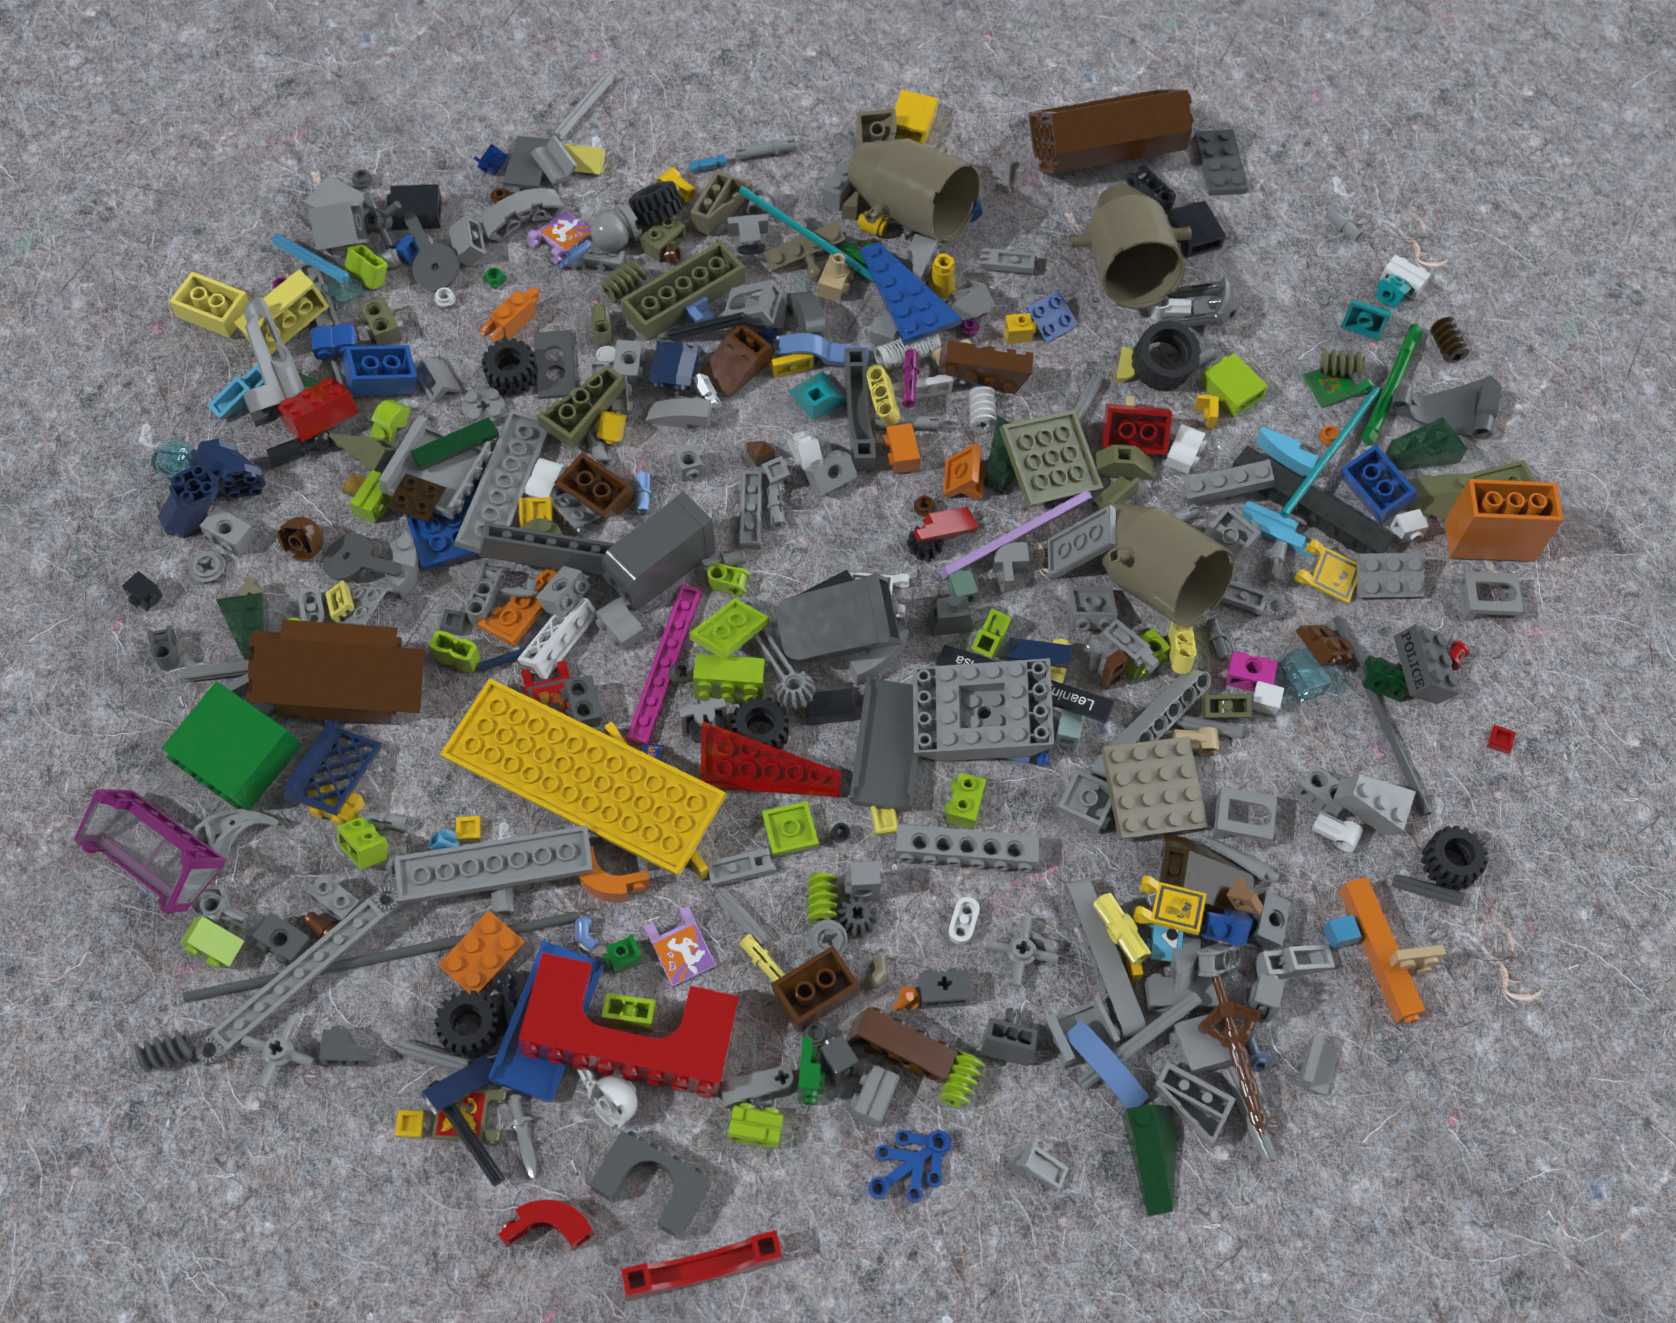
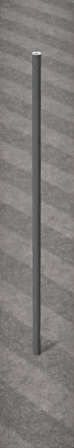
M571 912L508 925V927L517 934L575 922L578 916L577 912ZM466 934L334 961L320 974L455 947ZM280 973L183 992L184 1002L265 986Z

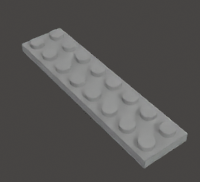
M510 410L456 537V547L480 553V540L485 522L505 526L512 525L519 507V498H523L526 484L532 475L549 434L539 426L537 417Z
M587 825L394 857L399 905L594 873Z

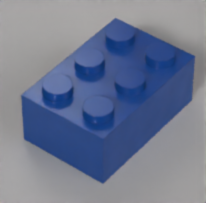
M409 345L345 346L343 368L348 389L352 396L414 394L417 375Z
M1377 444L1341 468L1342 480L1380 525L1416 501L1417 491Z

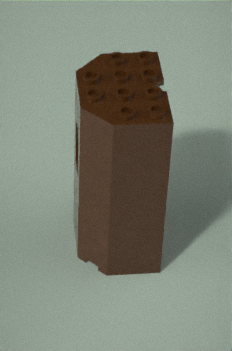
M1157 89L1028 112L1033 153L1035 158L1038 157L1041 161L1039 163L1040 171L1055 174L1187 150L1193 125V115L1190 113L1191 95L1188 89Z

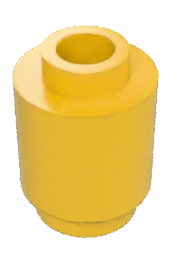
M865 213L860 214L857 222L859 230L877 237L879 235L884 236L888 227V221L884 217L878 218L874 224H871V222L868 223L866 221Z

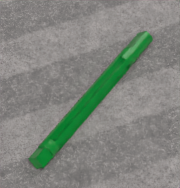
M1419 324L1410 325L1376 407L1363 432L1361 440L1366 446L1375 444L1392 403L1394 389L1399 387L1422 336L1423 329Z

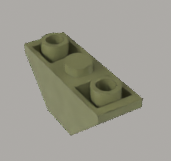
M1112 445L1091 454L1099 476L1120 477L1122 475L1125 478L1138 477L1139 479L1153 480V459L1136 446Z

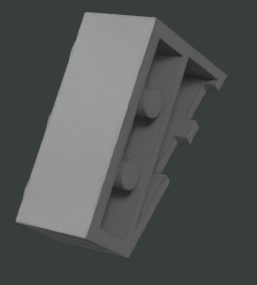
M1359 774L1339 781L1334 800L1381 834L1387 835L1404 831L1416 791Z
M1169 1062L1165 1063L1153 1086L1160 1096L1209 1147L1214 1145L1236 1098Z

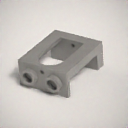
M772 279L731 288L723 316L743 312L746 320L760 318L766 326L773 325L782 291ZM762 291L758 305L743 308L745 300L741 296ZM737 326L730 327L729 329L732 331V330H734Z
M1465 571L1458 582L1463 620L1472 621L1476 614L1512 615V622L1516 623L1525 611V603L1521 599L1522 584L1519 582L1518 574ZM1476 583L1507 585L1509 602L1478 600Z
M1222 786L1216 800L1212 838L1222 839L1224 834L1265 841V848H1268L1272 841H1276L1278 835V827H1275V819H1278L1280 813V806H1277V797ZM1230 800L1265 807L1268 810L1267 825L1258 826L1228 820Z

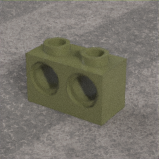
M384 297L361 305L363 313L359 315L363 325H368L369 327L367 333L371 342L375 340L377 346H385L402 340L399 327Z

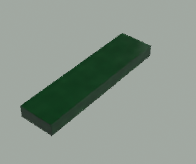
M487 417L411 450V455L422 471L499 437V431L490 418Z

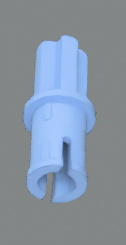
M645 472L637 474V489L634 491L636 496L635 512L641 515L649 513V497L652 494L649 490L650 475Z

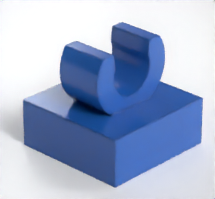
M405 235L402 241L398 240L393 245V249L396 248L404 264L411 265L420 252L414 238L410 235Z

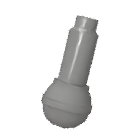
M1030 931L1029 939L1033 943L1042 947L1046 952L1058 953L1059 943L1055 939H1046L1034 931Z

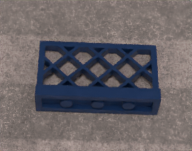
M330 720L284 786L285 803L294 806L298 802L337 816L382 748V744L339 729V724ZM341 738L350 740L352 743L342 747L338 746ZM365 746L373 748L371 752L360 755L358 748ZM355 750L357 756L348 759L343 758L342 753ZM339 755L341 761L331 764L327 763L328 757ZM360 762L361 767L359 769L349 772L347 765ZM343 767L346 772L332 776L330 770ZM327 771L329 778L320 781L315 780L317 774ZM349 780L350 784L347 787L337 788L335 782ZM332 784L333 791L321 794L319 787ZM316 789L318 794L309 798L303 796L305 791ZM337 796L338 802L335 806L325 804V799Z

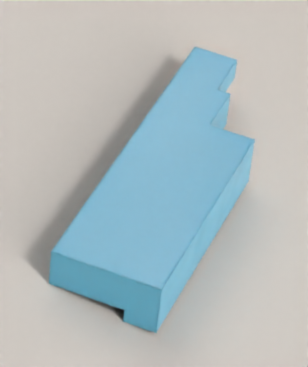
M1247 501L1242 512L1243 518L1248 522L1252 520L1261 528L1262 537L1274 542L1283 541L1287 543L1288 548L1312 558L1313 554L1306 551L1308 544L1305 542L1306 537L1295 532L1299 522L1288 517L1283 518L1279 513Z

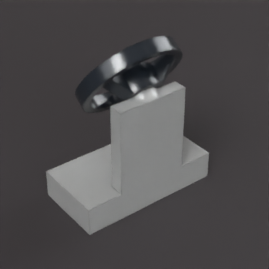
M767 214L727 218L728 236H740L741 246L737 248L739 254L755 255L766 251L765 245L758 243H761L760 234L768 233Z

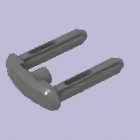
M1222 278L1221 282L1178 287L1174 293L1170 292L1167 295L1168 298L1183 299L1221 293L1220 296L1209 298L1210 309H1215V312L1169 317L1163 319L1162 322L1166 320L1177 321L1187 327L1215 323L1217 326H1222L1227 321L1233 305V290L1230 281L1227 278Z

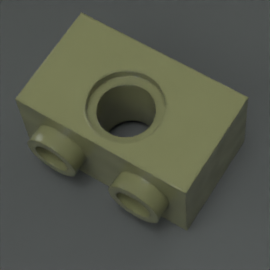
M1213 694L1201 696V718L1252 717L1251 694Z

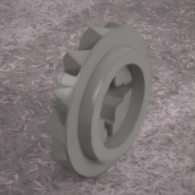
M205 551L197 554L191 560L189 573L192 579H195L199 584L201 582L209 584L210 581H218V577L224 575L225 561L220 554L213 551ZM211 565L212 570L205 572L203 568Z
M831 919L817 922L809 934V944L812 950L818 955L832 946L828 941L821 942L825 937L824 932L826 931L829 935L837 933L832 942L840 955L845 950L848 941L846 929L839 922Z

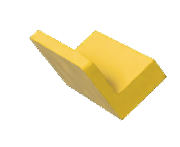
M796 353L780 358L772 355L769 367L773 378L813 369L814 356L807 353Z

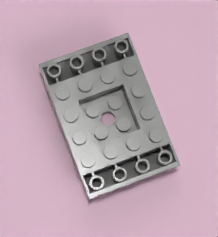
M1050 658L913 668L914 754L937 761L1033 756L1053 747L1054 729ZM982 710H989L991 712V715L986 719L978 716Z

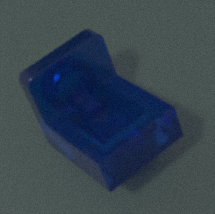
M491 143L481 159L477 156L473 159L479 163L477 167L487 174L489 171L496 175L509 156Z

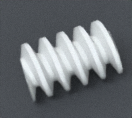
M974 387L969 391L970 428L976 433L989 432L997 421L995 418V390L991 387Z

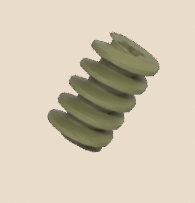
M629 260L627 265H622L620 269H616L608 277L602 278L601 285L607 298L614 303L616 302L614 295L622 298L621 291L624 294H628L629 290L627 287L634 290V283L640 286V278L645 282L647 279L643 268L637 262Z
M1324 348L1321 353L1319 372L1323 369L1324 375H1327L1329 370H1332V374L1335 376L1340 371L1341 377H1344L1346 371H1348L1350 378L1357 372L1358 379H1361L1365 355L1362 358L1361 352H1357L1354 357L1353 352L1349 351L1345 356L1343 350H1340L1337 355L1335 349H1332L1328 355V350Z

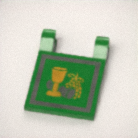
M1319 369L1303 374V378L1322 408L1359 394L1370 393V387L1373 386L1370 379H1366L1356 385L1347 371L1344 377H1341L1340 371L1333 376L1332 370H1329L1328 374L1324 375L1323 369L1320 372Z

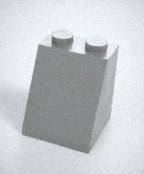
M348 201L308 209L307 220L308 224L312 227L313 234L311 235V240L316 250L369 243L361 202Z

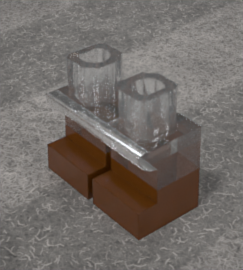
M1099 636L1090 640L1087 643L1089 650L1084 656L1090 664L1088 672L1092 674L1098 673L1101 676L1100 686L1106 691L1123 679L1128 658L1111 640L1104 643Z

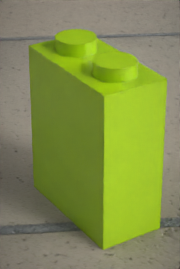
M1235 353L1229 357H1223L1215 366L1207 367L1202 373L1200 385L1211 396H1219V405L1232 418L1263 399L1268 385Z

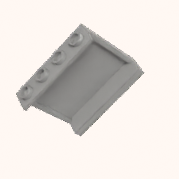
M418 415L379 478L380 492L393 496L405 473L446 487L433 512L453 520L456 513L461 512L466 496L469 497L474 487L473 484L481 478L483 467L490 460L492 455L490 442L487 441L484 447L477 446L421 471L411 455V450L448 434L427 426V418Z

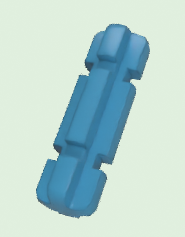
M724 154L717 155V158L712 156L699 159V162L696 160L690 161L689 170L691 173H697L699 170L705 171L717 168L718 165L723 167L727 165V159Z

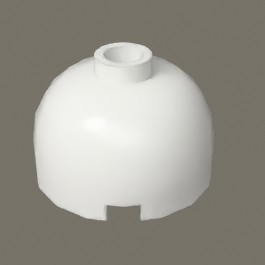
M615 1075L606 1076L596 1081L588 1089L589 1100L594 1098L596 1103L593 1109L609 1126L613 1127L617 1124V1128H621L635 1114L637 1095L636 1088L631 1081Z

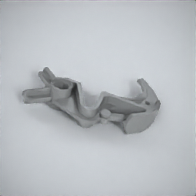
M232 809L206 817L193 829L191 834L203 843L208 842L209 847L224 857L227 862L233 842L245 829L257 824L271 825L277 828L280 821L259 812ZM217 868L191 869L181 894L191 900L204 885L193 883L209 879ZM223 869L218 873V875L224 874ZM208 885L191 905L199 916H203L215 924L226 921L241 929L248 924L249 916L231 908L229 893L222 885ZM218 905L214 911H209L212 906Z

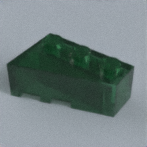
M997 416L984 486L1003 494L1013 479L1015 472L999 429L1002 425L1011 422Z
M1441 417L1391 440L1385 454L1398 470L1460 463L1468 448L1445 419Z
M256 593L216 599L244 660L250 659V637H253L254 630L270 632L268 605L263 594Z

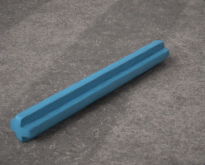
M279 233L272 236L271 240L274 245L337 281L345 284L350 280L349 273Z

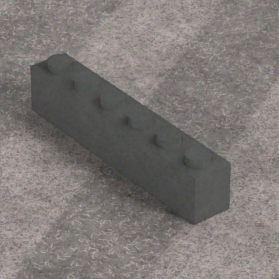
M485 522L480 540L479 557L559 570L566 566L581 570L584 574L603 576V556L615 543Z

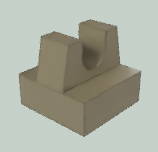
M248 576L237 594L242 605L251 608L253 603L264 605L267 600V596L263 595L264 589L260 588L257 580Z

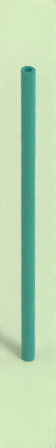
M741 186L738 191L739 194L831 255L836 253L843 254L845 256V264L874 282L866 267L744 186Z
M1375 386L1282 509L1280 515L1283 518H1287L1381 393L1380 387Z

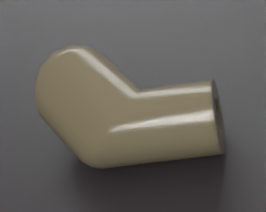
M885 956L874 957L875 971L864 979V985L867 989H878L887 980L888 971Z

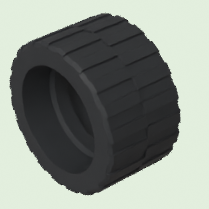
M1166 320L1152 324L1143 333L1133 349L1134 352L1131 359L1135 375L1147 387L1158 391H1170L1171 389L1178 388L1186 382L1200 361L1201 348L1199 340L1193 331L1177 321ZM1163 342L1173 346L1181 355L1182 368L1168 370L1157 365L1150 355L1149 345Z

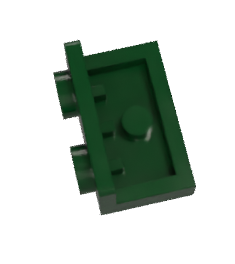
M1369 655L1365 660L1368 675L1362 683L1363 687L1402 702L1409 692L1402 666H1396L1384 658H1376Z

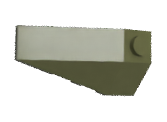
M1451 473L1408 479L1409 483L1417 491L1416 501L1403 510L1420 509L1423 516L1430 517L1432 515L1442 518L1444 522L1468 480L1474 479L1473 474Z

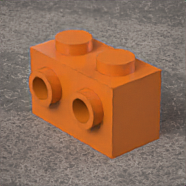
M912 423L887 426L886 435L883 436L884 448H888L887 461L888 465L892 466L894 474L919 470L920 455Z

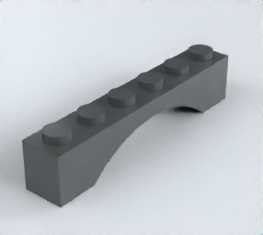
M845 348L843 370L851 459L856 471H873L876 453L869 414L866 348Z

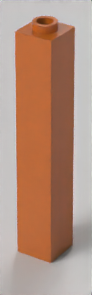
M1368 877L1346 882L1339 892L1349 915H1354L1362 935L1360 941L1395 1023L1405 1022L1406 1025L1419 1021V1017L1426 1010L1408 969L1403 970L1401 967H1391L1389 958L1399 948Z

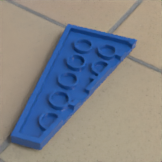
M879 242L860 249L861 256L904 345L963 324L962 318Z

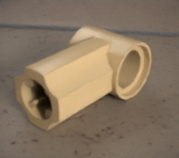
M1204 727L1198 731L1174 729L1173 738L1190 737L1192 751L1198 752L1202 756H1215L1219 753L1218 730L1216 728Z

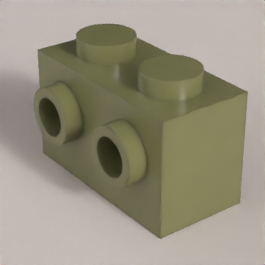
M673 217L655 223L652 228L642 234L643 236L640 237L641 250L660 263L665 259L664 252L668 245L679 246L686 240L685 225Z

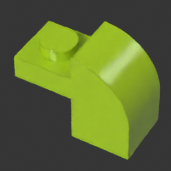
M394 400L383 401L376 408L371 418L374 424L370 437L383 438L392 445L397 428H405L411 407Z
M991 608L983 628H980L971 649L987 657L994 658L1004 641V636L1013 617Z

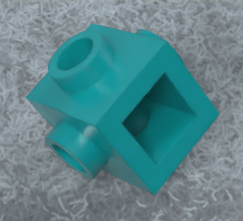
M1391 274L1388 278L1383 277L1376 286L1378 290L1374 296L1382 304L1395 309L1411 287L1404 283L1400 276Z

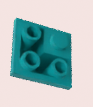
M824 371L789 390L791 396L813 421L846 402V397Z

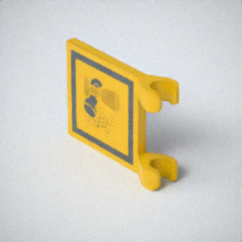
M1312 540L1307 544L1306 551L1311 554L1320 555L1314 572L1311 575L1308 571L1301 569L1295 574L1294 580L1298 583L1309 585L1348 604L1357 583V562L1324 547L1317 540Z
M1143 876L1140 891L1144 893L1157 892L1154 907L1151 912L1142 906H1137L1133 921L1138 924L1151 923L1199 935L1207 894L1161 883L1150 876Z

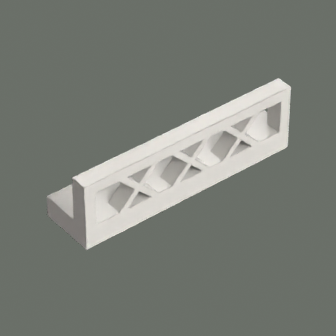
M581 597L576 603L577 605L564 618L553 615L517 659L519 663L533 667L540 678L547 679L556 668L557 662L564 658L596 618V610L589 599ZM564 619V621L561 624L555 626L557 622ZM551 636L547 641L542 642L544 638ZM538 652L533 659H529L532 654Z

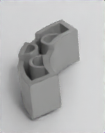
M545 188L528 189L502 199L490 209L484 211L477 222L481 224V228L487 238L503 242L509 234L521 226L520 223L532 219L533 222L539 220L552 221L565 206L555 190Z

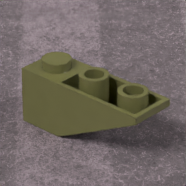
M329 434V437L335 441L338 447L347 450L353 459L361 461L370 472L372 470L384 472L389 461L397 451L395 447L383 438Z

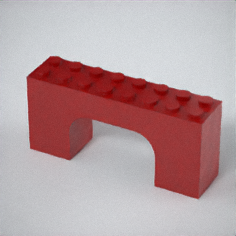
M542 952L519 1036V1052L525 1058L537 1060L538 1057L545 1058L554 1065L572 1064L573 1068L587 1071L590 1068L598 1070V1073L604 1076L617 1074L621 1075L625 1080L636 1082L637 1079L647 1081L648 1085L654 1087L667 1085L671 1086L672 1090L685 1093L687 1090L697 1092L696 1095L703 1098L717 1096L739 996L690 985L682 1022L674 1033L664 1038H650L598 1026L592 1023L585 1015L583 1007L591 980L592 963Z

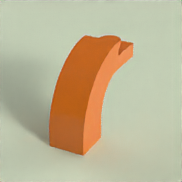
M593 845L590 848L594 873L576 876L581 886L588 893L608 902H629L628 892L641 893L647 888H651L648 870L622 876H614L604 872L597 864Z

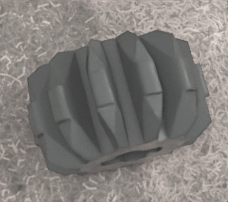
M851 896L849 903L842 902V909L837 912V916L840 918L838 922L844 926L846 933L852 931L853 938L856 937L857 932H860V935L864 938L866 930L873 932V924L878 922V918L875 916L877 909L871 908V900L863 903L862 896L859 897L858 901H855ZM853 915H856V917L857 915H861L862 919H859V917L858 919H854Z

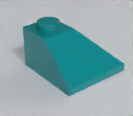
M1352 299L1340 328L1379 341L1391 316V311Z

